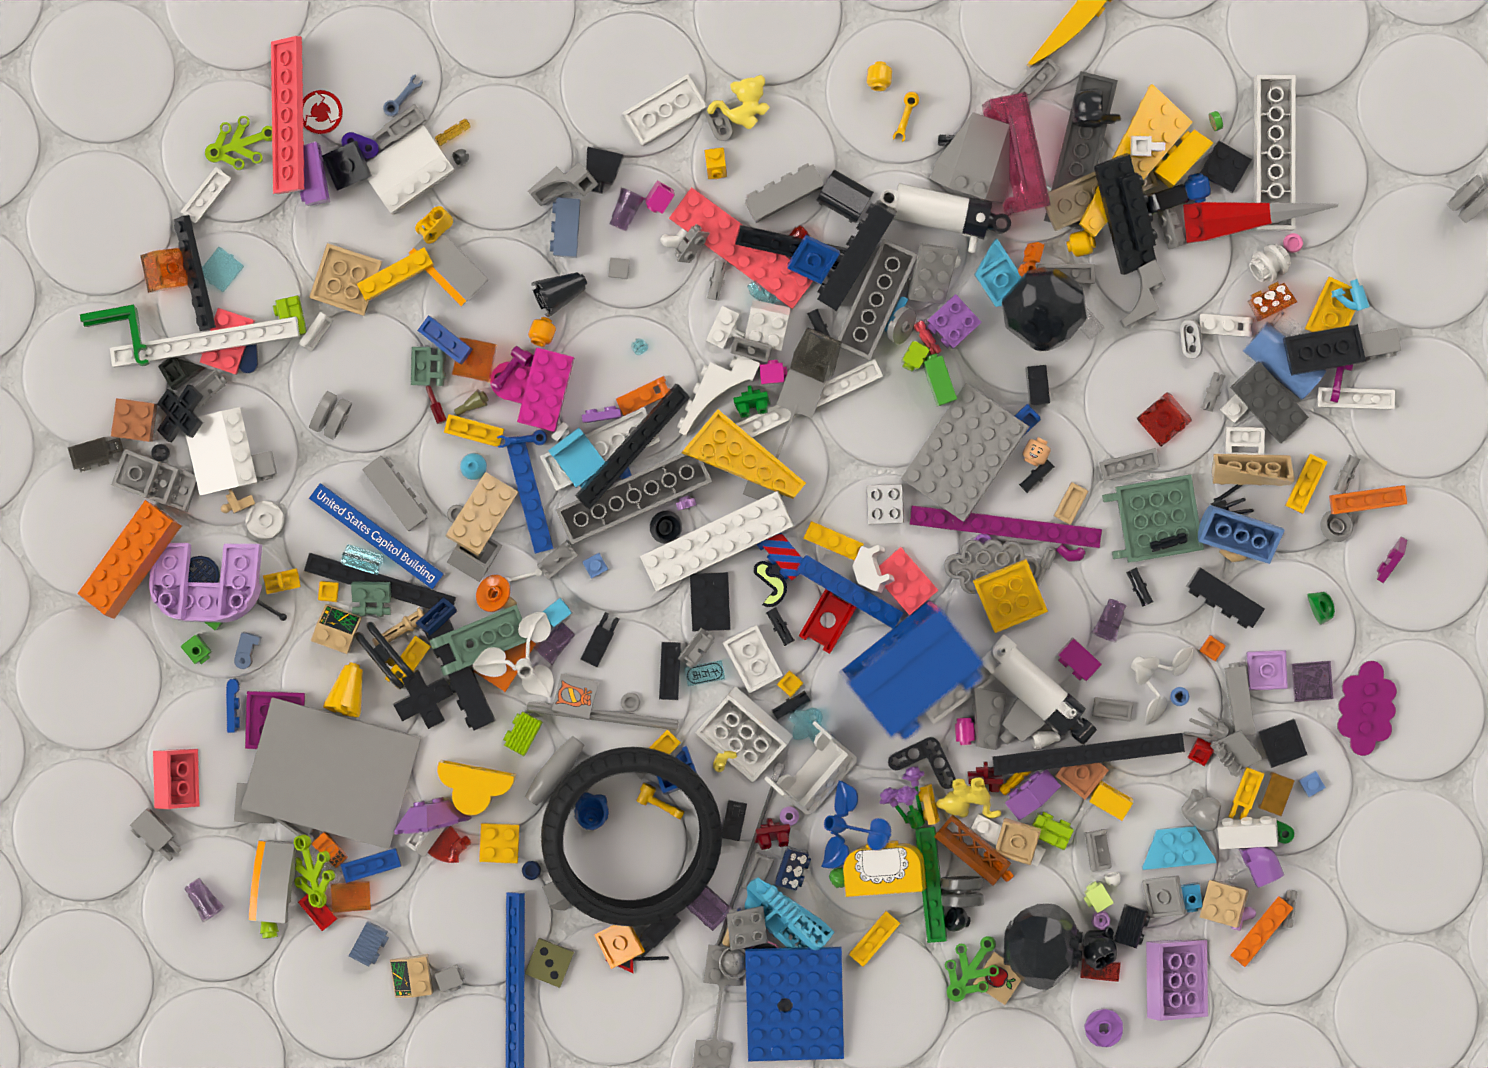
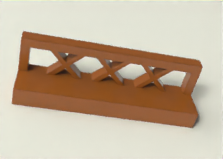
M954 815L950 816L934 836L993 886L1012 864ZM951 821L958 826L959 832H952L947 828ZM963 836H970L973 839V845H967L964 842ZM978 848L986 849L988 857L979 855ZM999 860L1005 866L1001 871H998L993 866V861Z

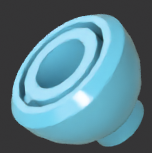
M476 453L466 455L460 463L461 473L470 480L481 478L487 469L485 459Z

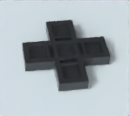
M188 384L180 397L172 390L167 389L157 403L167 414L157 431L168 442H173L180 430L188 437L193 438L203 424L193 412L203 398V395L193 385Z
M417 669L413 671L416 674L415 678L410 679L408 676L401 678L410 695L393 703L402 722L420 713L425 725L430 729L445 721L437 703L452 696L453 693L444 677L426 685Z

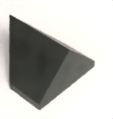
M177 357L169 358L158 366L173 390H177L207 368Z

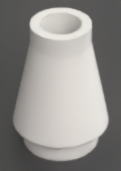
M1036 731L1031 735V743L1034 749L1038 748L1040 750L1060 741V735L1055 731Z

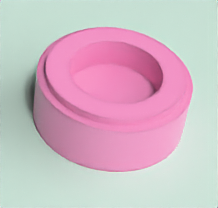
M1295 233L1287 235L1283 240V247L1289 253L1298 252L1303 246L1302 238Z

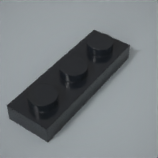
M681 642L661 643L659 699L678 700L680 660L678 658L680 656Z

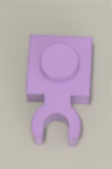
M689 495L678 498L679 502L676 503L678 511L696 505L695 499H690Z

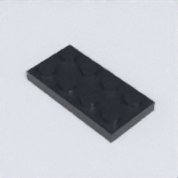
M1358 324L1283 338L1291 376L1366 362Z

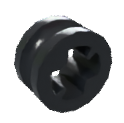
M157 444L151 450L152 457L157 461L166 460L170 454L168 447L163 444ZM157 448L165 450L163 458L156 456L155 453H158L156 451Z

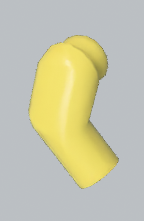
M724 751V754L718 753L713 762L715 771H724L727 759L737 758L736 752Z

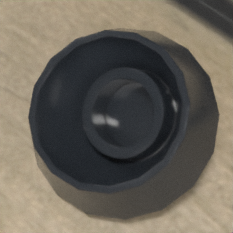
M661 511L650 522L652 537L662 544L676 540L681 534L682 522L674 512Z

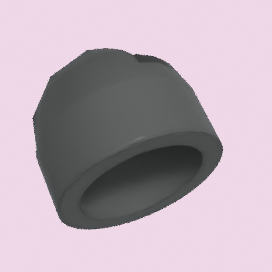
M458 149L452 154L455 163L459 166L469 160V154H466L465 149Z

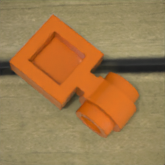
M1040 242L1027 244L1023 259L1025 263L1021 264L1018 269L1021 277L1027 271L1036 269L1035 265L1040 263L1044 244Z

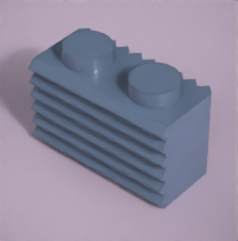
M367 921L349 957L368 967L371 963L375 965L380 956L377 951L380 946L384 948L389 939L386 936L388 931Z

